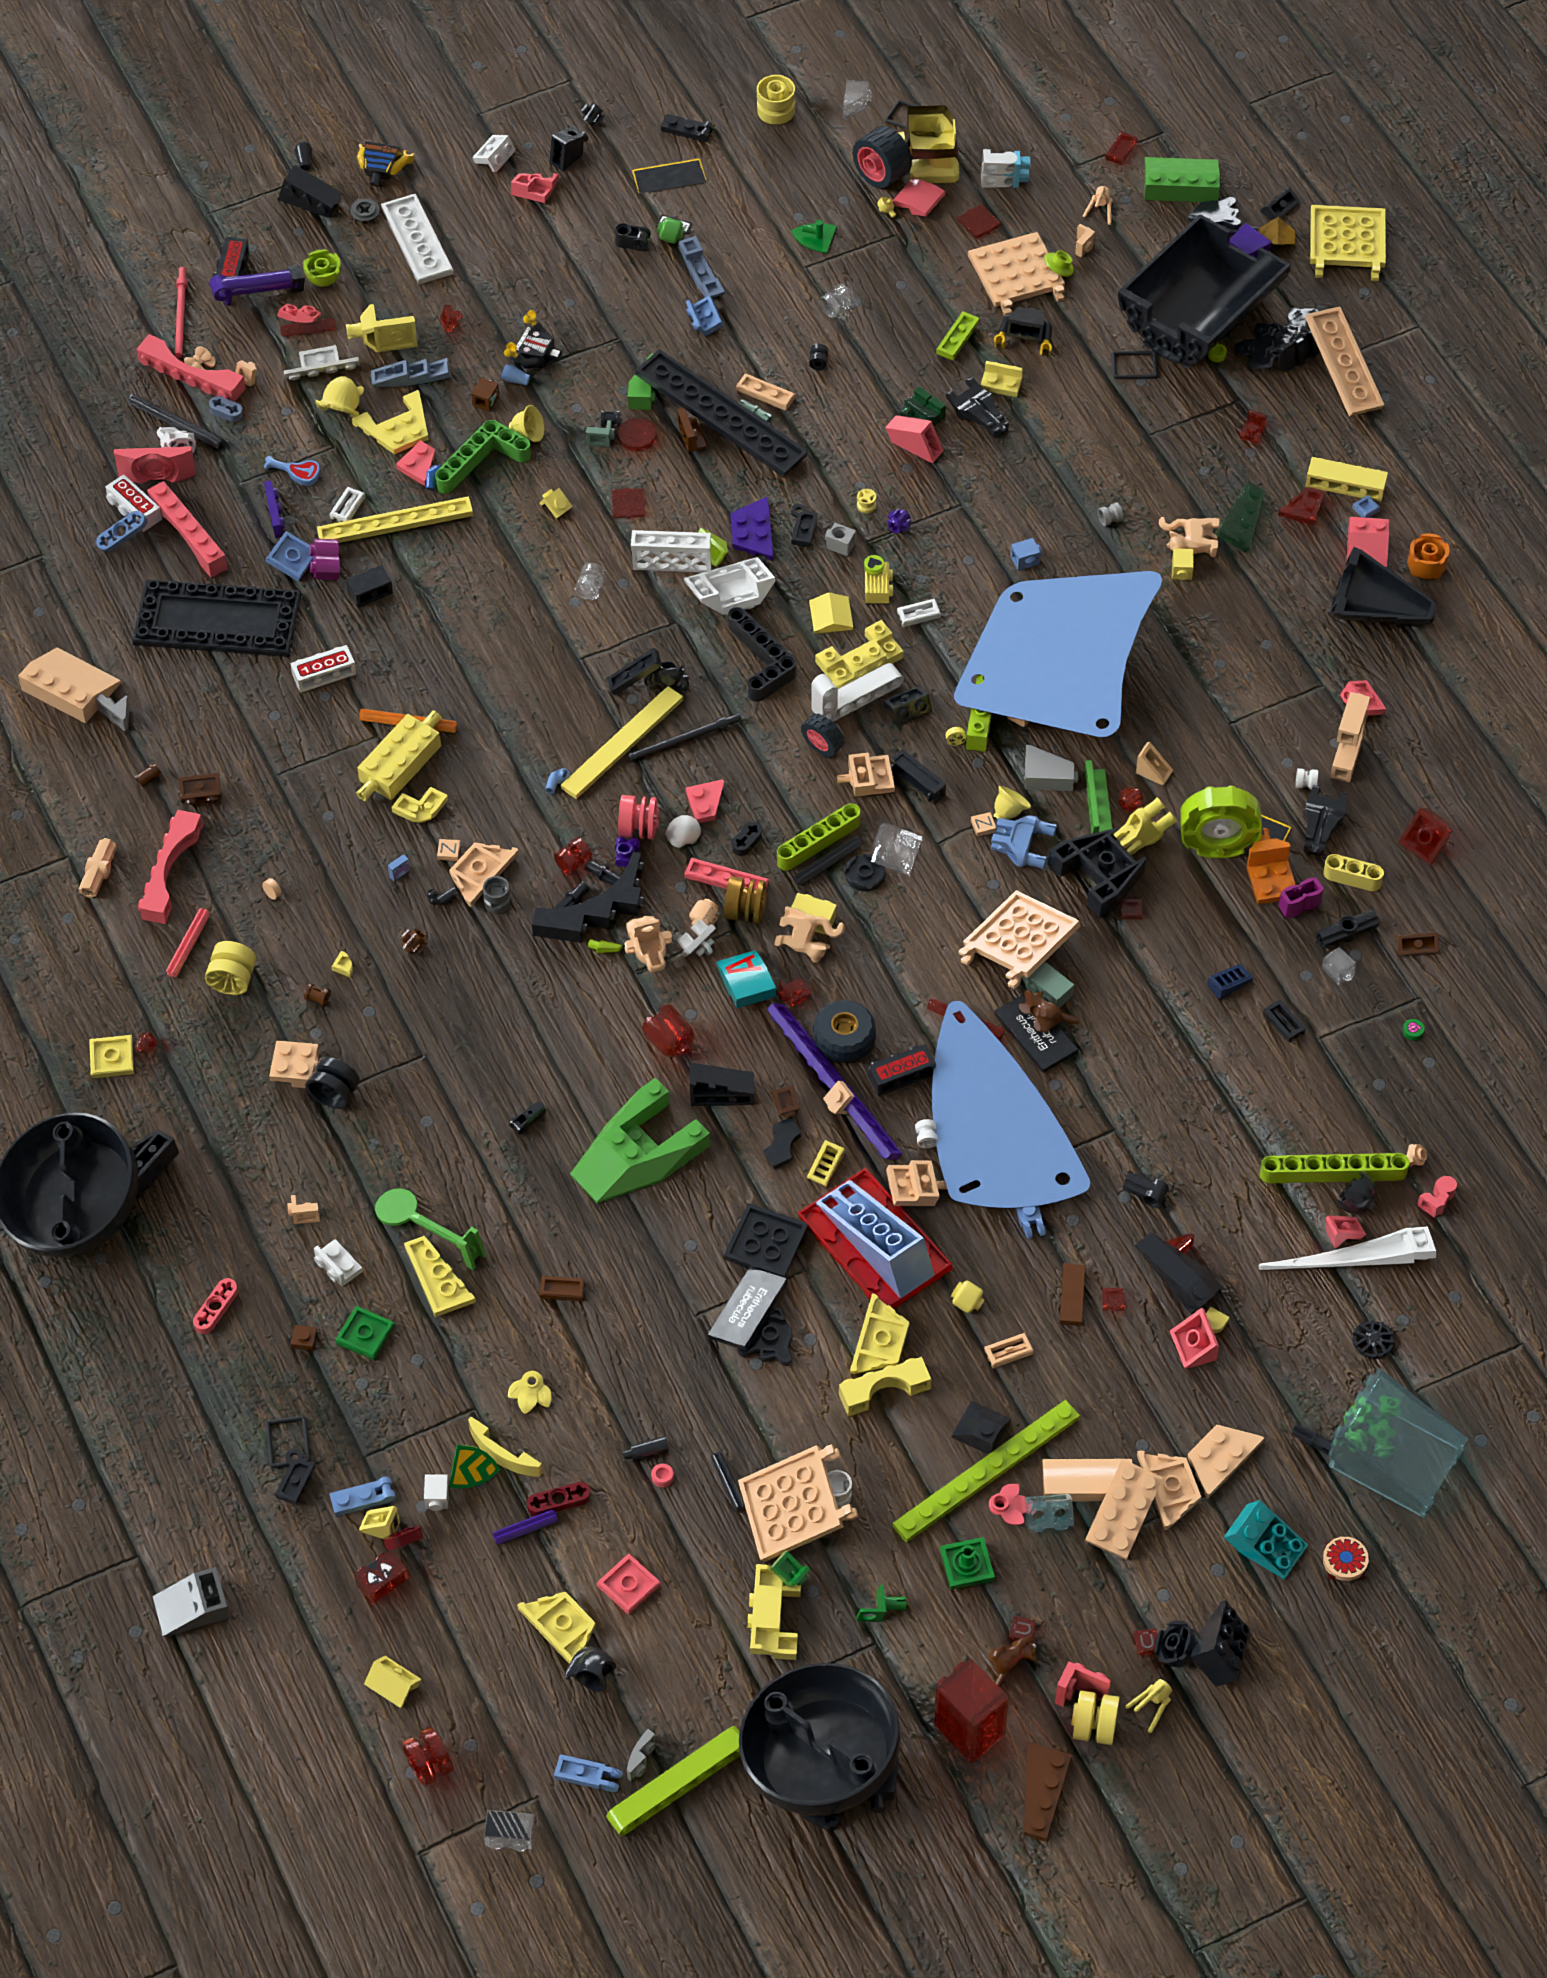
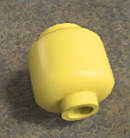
M968 1280L963 1283L959 1282L951 1294L953 1304L966 1313H970L974 1309L978 1311L984 1302V1299L981 1298L983 1290Z

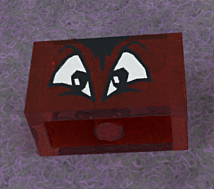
M392 1550L380 1554L373 1563L363 1566L354 1575L356 1586L371 1604H374L409 1579L407 1568Z

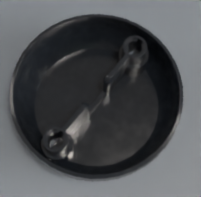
M77 1112L63 1113L36 1123L13 1142L0 1162V1225L16 1243L38 1255L55 1258L70 1257L95 1249L110 1239L121 1228L135 1203L138 1192L139 1171L133 1149L125 1137L112 1124L95 1115Z
M833 1663L802 1666L790 1670L769 1682L748 1706L739 1731V1749L743 1766L759 1793L782 1809L808 1816L838 1814L850 1810L869 1799L890 1776L897 1762L901 1746L899 1717L888 1692L879 1682L863 1671Z

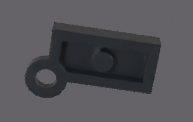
M795 504L791 508L792 516L797 518L791 544L811 547L818 513L807 511L803 504Z
M291 1449L285 1455L286 1462L290 1466L275 1496L277 1499L297 1505L315 1469V1465L303 1460V1454L300 1450ZM292 1455H297L298 1459L293 1461L290 1459V1457Z

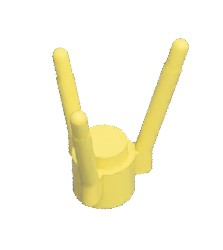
M1159 1679L1125 1707L1129 1709L1141 1701L1134 1708V1711L1138 1712L1150 1700L1156 1704L1161 1702L1148 1729V1732L1152 1733L1166 1705L1171 1701L1168 1696L1172 1693V1689L1167 1682Z

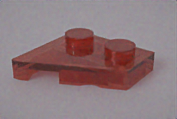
M1309 487L1304 488L1299 495L1294 496L1287 506L1279 509L1278 516L1314 525L1325 492Z

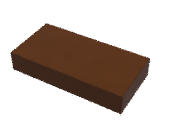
M542 1276L539 1297L541 1299L583 1301L585 1279Z

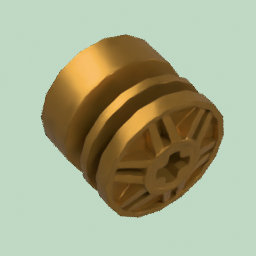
M730 876L725 896L724 919L738 921L741 913L745 912L746 922H750L752 914H754L753 921L759 924L766 908V882L760 880L756 889V881L752 879L749 887L745 888L744 878Z

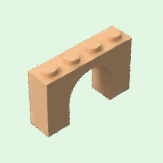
M1350 692L1338 730L1336 742H1339V746L1332 765L1331 778L1346 782L1351 780L1362 746L1370 702L1369 696Z

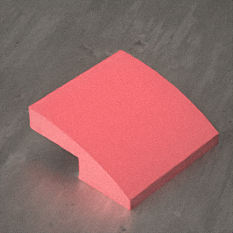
M912 178L893 199L895 207L909 208L912 215L927 216L946 193L943 189L932 183Z

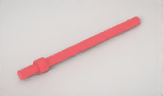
M185 267L179 268V278H177L176 282L178 299L175 357L181 358L183 352L185 290L188 287Z

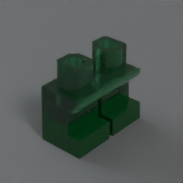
M918 386L914 390V395L904 400V407L900 410V416L932 421L933 426H935L945 418L946 404Z

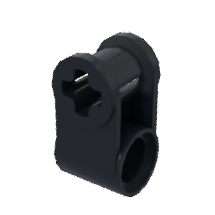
M626 223L616 225V246L637 251H645L647 249V240L651 236V231L647 227Z

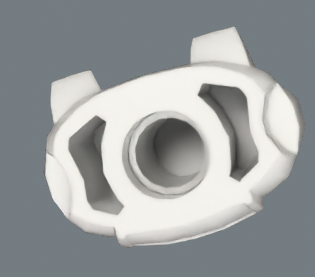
M160 427L157 430L162 448L192 447V452H195L196 441L194 433L179 431L175 427Z

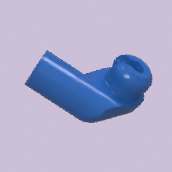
M434 465L427 470L426 489L435 490V473L441 466Z

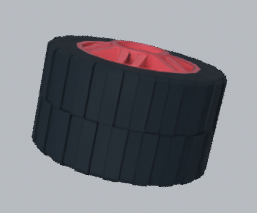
M878 126L858 139L853 145L852 156L856 169L861 177L873 187L879 189L887 188L911 170L912 155L902 136L891 127Z

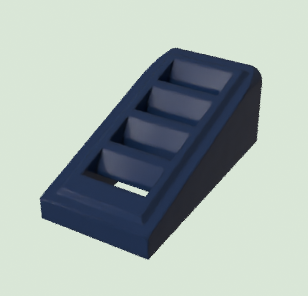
M1240 963L1209 977L1207 986L1221 1000L1252 981L1253 977ZM1240 971L1244 978H1241L1237 972ZM1232 975H1234L1238 980L1235 981Z

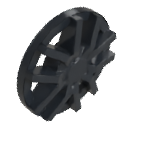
M1372 1320L1358 1325L1353 1333L1352 1341L1355 1349L1361 1355L1371 1359H1378L1390 1353L1394 1345L1393 1332L1384 1322ZM1374 1326H1378L1379 1330L1375 1331L1373 1329ZM1356 1336L1361 1338V1340L1357 1342ZM1365 1344L1366 1346H1365L1363 1349H1361V1348L1359 1347V1346ZM1378 1347L1382 1351V1353L1378 1354L1376 1348ZM1371 1348L1373 1354L1367 1353L1366 1351H1368Z

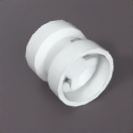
M1297 768L1296 789L1308 787L1311 790L1313 785H1317L1318 770L1312 769L1308 772Z
M930 1119L917 1122L915 1124L916 1133L918 1134L917 1145L925 1149L935 1147L936 1141H938V1135L934 1132L937 1129L936 1122Z

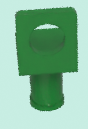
M879 1585L876 1592L877 1609H860L856 1620L858 1622H882L886 1610L905 1611L907 1605L906 1596H886L884 1594V1585ZM866 1614H875V1615L869 1616V1617L864 1616V1615H866Z

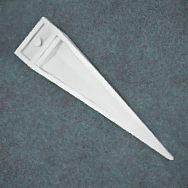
M1428 1227L1405 1228L1386 1236L1330 1252L1259 1264V1270L1414 1263V1259L1426 1260L1428 1258H1436V1249Z

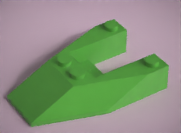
M656 1077L641 1087L605 1125L570 1173V1176L597 1204L663 1181L710 1147V1133L697 1119L659 1146L639 1127L670 1105L669 1091Z

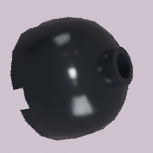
M1364 1171L1359 1173L1361 1178L1358 1180L1354 1178L1341 1192L1339 1197L1342 1200L1335 1201L1341 1209L1348 1213L1357 1214L1363 1210L1369 1211L1376 1204L1374 1198L1377 1194V1187L1372 1178Z
M1171 1621L1167 1624L1169 1627L1165 1631L1161 1630L1158 1633L1155 1641V1654L1159 1656V1660L1164 1664L1175 1668H1183L1194 1662L1191 1653L1196 1645L1198 1633L1184 1621Z

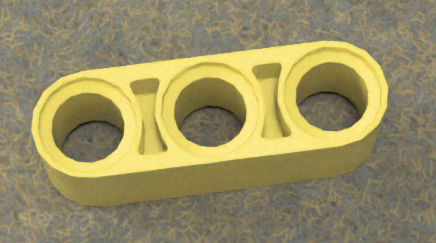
M1331 854L1326 858L1323 874L1330 881L1368 891H1377L1382 886L1384 871L1375 864Z

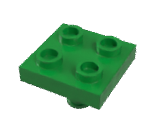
M984 1537L940 1546V1554L950 1590L995 1581Z

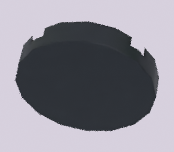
M863 854V856L859 857L858 855L854 856L845 866V879L852 888L859 891L877 889L883 884L885 879L884 864L879 858L870 854Z

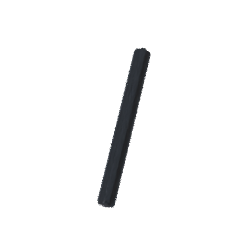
M134 393L128 397L129 404L182 431L194 433L195 438L217 449H220L223 445L222 438Z

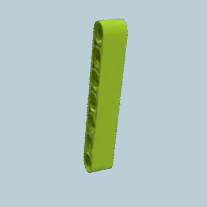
M1401 1153L1267 1156L1261 1163L1260 1178L1266 1183L1351 1182L1354 1178L1356 1180L1361 1178L1359 1173L1364 1171L1373 1181H1399L1407 1176L1410 1161L1406 1155Z
M736 1726L728 1728L612 1808L607 1813L606 1818L620 1836L628 1834L739 1757V1729Z

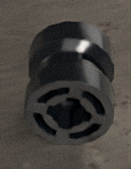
M823 344L811 346L809 366L812 369L824 370L827 367L829 353L827 346Z

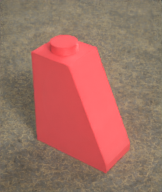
M895 416L885 427L892 443L931 463H934L944 451L932 421Z

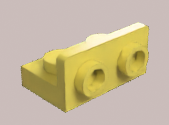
M986 361L985 372L980 386L992 393L1017 397L1022 383L1023 368Z

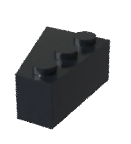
M294 165L283 181L278 200L329 218L339 204L342 192Z
M690 1062L691 1106L754 1105V1072Z
M158 1129L135 1143L136 1146L132 1148L139 1171L137 1198L144 1193L179 1154L174 1138Z

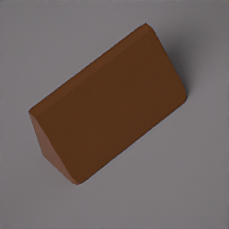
M1438 932L1395 935L1398 956L1440 953Z

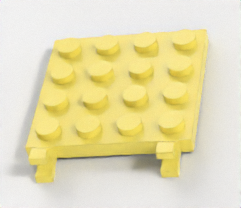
M1311 205L1310 264H1316L1315 278H1323L1324 265L1372 267L1371 281H1379L1380 268H1385L1386 263L1385 209Z

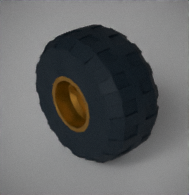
M849 1000L835 1001L827 1004L818 1012L814 1021L813 1037L815 1044L822 1054L832 1061L844 1063L857 1061L867 1055L875 1043L876 1025L874 1017L862 1004Z

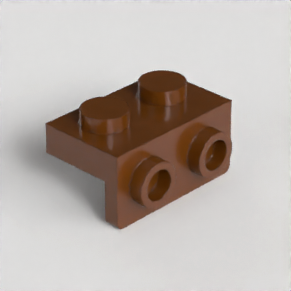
M219 773L178 777L180 800L185 802L186 805L197 804L199 800L216 802L218 798H222Z

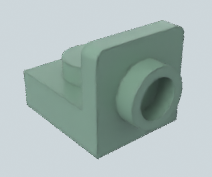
M607 421L606 428L587 427V445L610 447L611 439L614 440L615 428H612V421Z

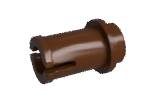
M155 763L149 764L148 768L134 776V778L142 787L153 778H158L161 771Z

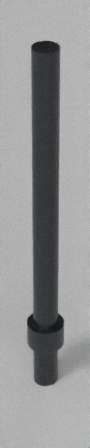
M738 713L727 718L721 717L716 719L714 723L628 754L629 760L632 762L718 729L721 731L728 728V725L742 721L741 716Z

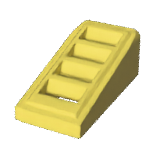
M825 1140L807 1179L827 1187L845 1154V1148ZM827 1151L836 1154V1157L834 1158L826 1154ZM823 1158L832 1161V1165L822 1161ZM819 1165H822L824 1167L829 1168V1171L827 1172L818 1167ZM815 1172L825 1175V1179L814 1175Z

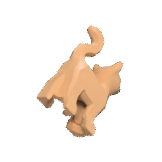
M1164 517L1159 519V526L1165 531H1170L1171 539L1167 544V548H1170L1172 551L1173 549H1193L1194 554L1205 552L1215 558L1218 541L1217 535L1213 533V528H1219V519H1176L1171 524H1167ZM1179 526L1183 527L1185 537L1173 532V530Z
M787 906L785 907V915L781 917L779 925L782 927L787 925L793 926V933L791 936H776L774 945L781 947L783 944H786L797 952L806 953L812 962L817 963L824 956L826 949H830L831 946L822 942H812L816 926L822 925L825 933L834 938L844 933L845 926L843 923H839L837 929H833L828 919L806 914L799 909Z

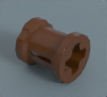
M309 983L304 993V1000H312L325 1007L329 1002L331 990L328 988L324 990L316 987L313 983Z

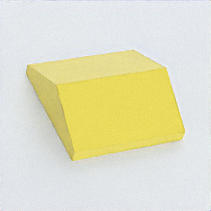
M826 593L809 600L814 634L853 630L848 596Z

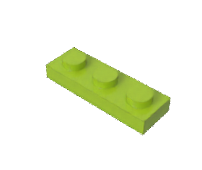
M962 312L938 346L936 354L954 360L979 324V318Z

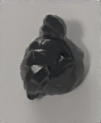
M671 661L661 662V667L647 675L644 679L645 685L654 688L660 683L667 686L676 685L680 690L685 691L689 688L688 676L685 675L684 665L676 667Z

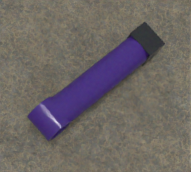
M300 265L287 266V270L235 277L215 275L210 279L209 285L214 298L217 301H225V305L229 306L232 302V296L284 289H290L291 293L304 291L305 276Z

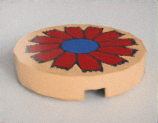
M1351 1537L1333 1539L1327 1544L1323 1553V1564L1326 1571L1342 1581L1358 1579L1365 1572L1369 1562L1365 1546L1360 1541Z

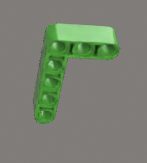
M495 420L486 421L437 470L435 479L438 492L447 494L453 491L493 449L500 451L517 462L524 463L529 461L531 458L530 441Z

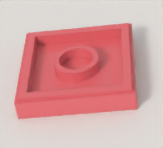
M630 1554L626 1555L597 1582V1587L628 1615L661 1586V1582Z

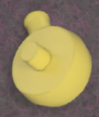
M885 196L881 197L877 203L879 211L889 213L891 218L895 217L893 200Z

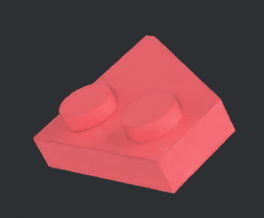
M724 780L686 787L689 805L693 817L698 823L716 819L722 789H724Z

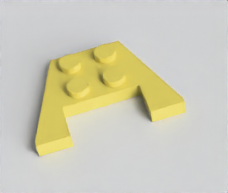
M418 390L403 396V402L410 411L376 425L368 412L352 418L354 426H359L365 434L373 436L379 444L393 454L415 446L420 440L422 442L428 440Z

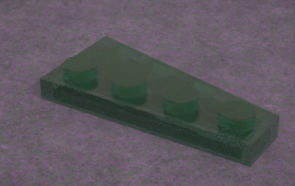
M1250 481L1246 483L1236 498V502L1229 509V513L1221 522V526L1214 534L1245 553L1249 551L1265 491Z

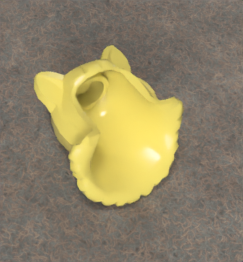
M340 376L327 385L323 393V399L321 401L316 400V405L322 411L331 408L349 413L354 418L359 415V412L355 411L359 404V396L364 392V387H356L350 378Z

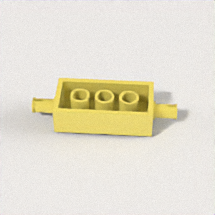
M431 711L423 722L407 714L357 767L359 780L364 784L356 792L360 799L363 798V801H367L373 792L376 791L392 800L441 747L439 732L433 729L442 720L440 714Z

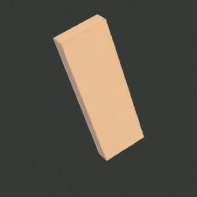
M746 373L736 386V391L787 411L795 399V393Z

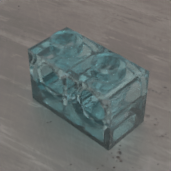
M1069 1493L1025 1497L1026 1524L1029 1530L1034 1532H1042L1046 1528L1065 1530L1068 1529V1526H1074L1072 1498ZM1065 1509L1066 1513L1063 1516H1055L1057 1510ZM1036 1511L1044 1512L1041 1518H1033V1514Z

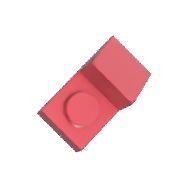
M1327 1216L1325 1218L1326 1233L1335 1248H1338L1346 1239L1361 1240L1366 1235L1357 1217Z

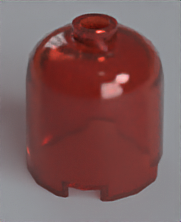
M671 1004L658 1008L660 1011L654 1017L650 1015L643 1023L641 1028L644 1032L643 1035L664 1056L669 1058L683 1056L691 1049L694 1031Z

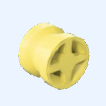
M871 489L859 491L857 494L858 510L866 514L872 513L876 509V493Z

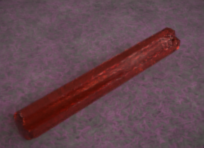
M931 998L927 1004V1009L945 1016L948 1005ZM961 1011L953 1013L959 1023L966 1021ZM980 1019L998 1040L1003 1038L1005 1032L1003 1028Z

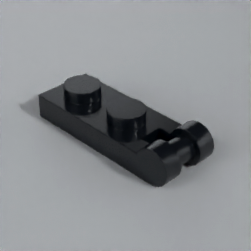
M666 114L661 124L662 132L702 142L709 140L710 133L714 129V124L709 121L703 123L671 114Z

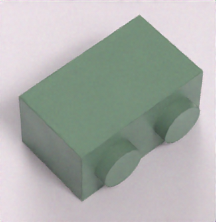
M1046 962L1026 978L1027 990H1030L1032 993L1044 991L1042 998L1056 1004L1059 1008L1073 997L1074 984Z

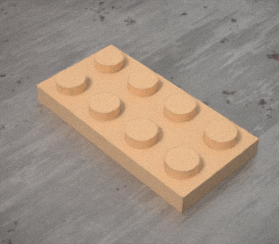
M1121 1459L1085 1541L1126 1560L1163 1477Z

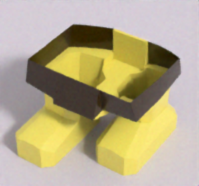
M946 105L908 106L905 130L898 133L906 141L910 153L915 159L912 160L910 180L916 178L929 183L956 182L959 180V163L955 158L958 157V143L953 115Z

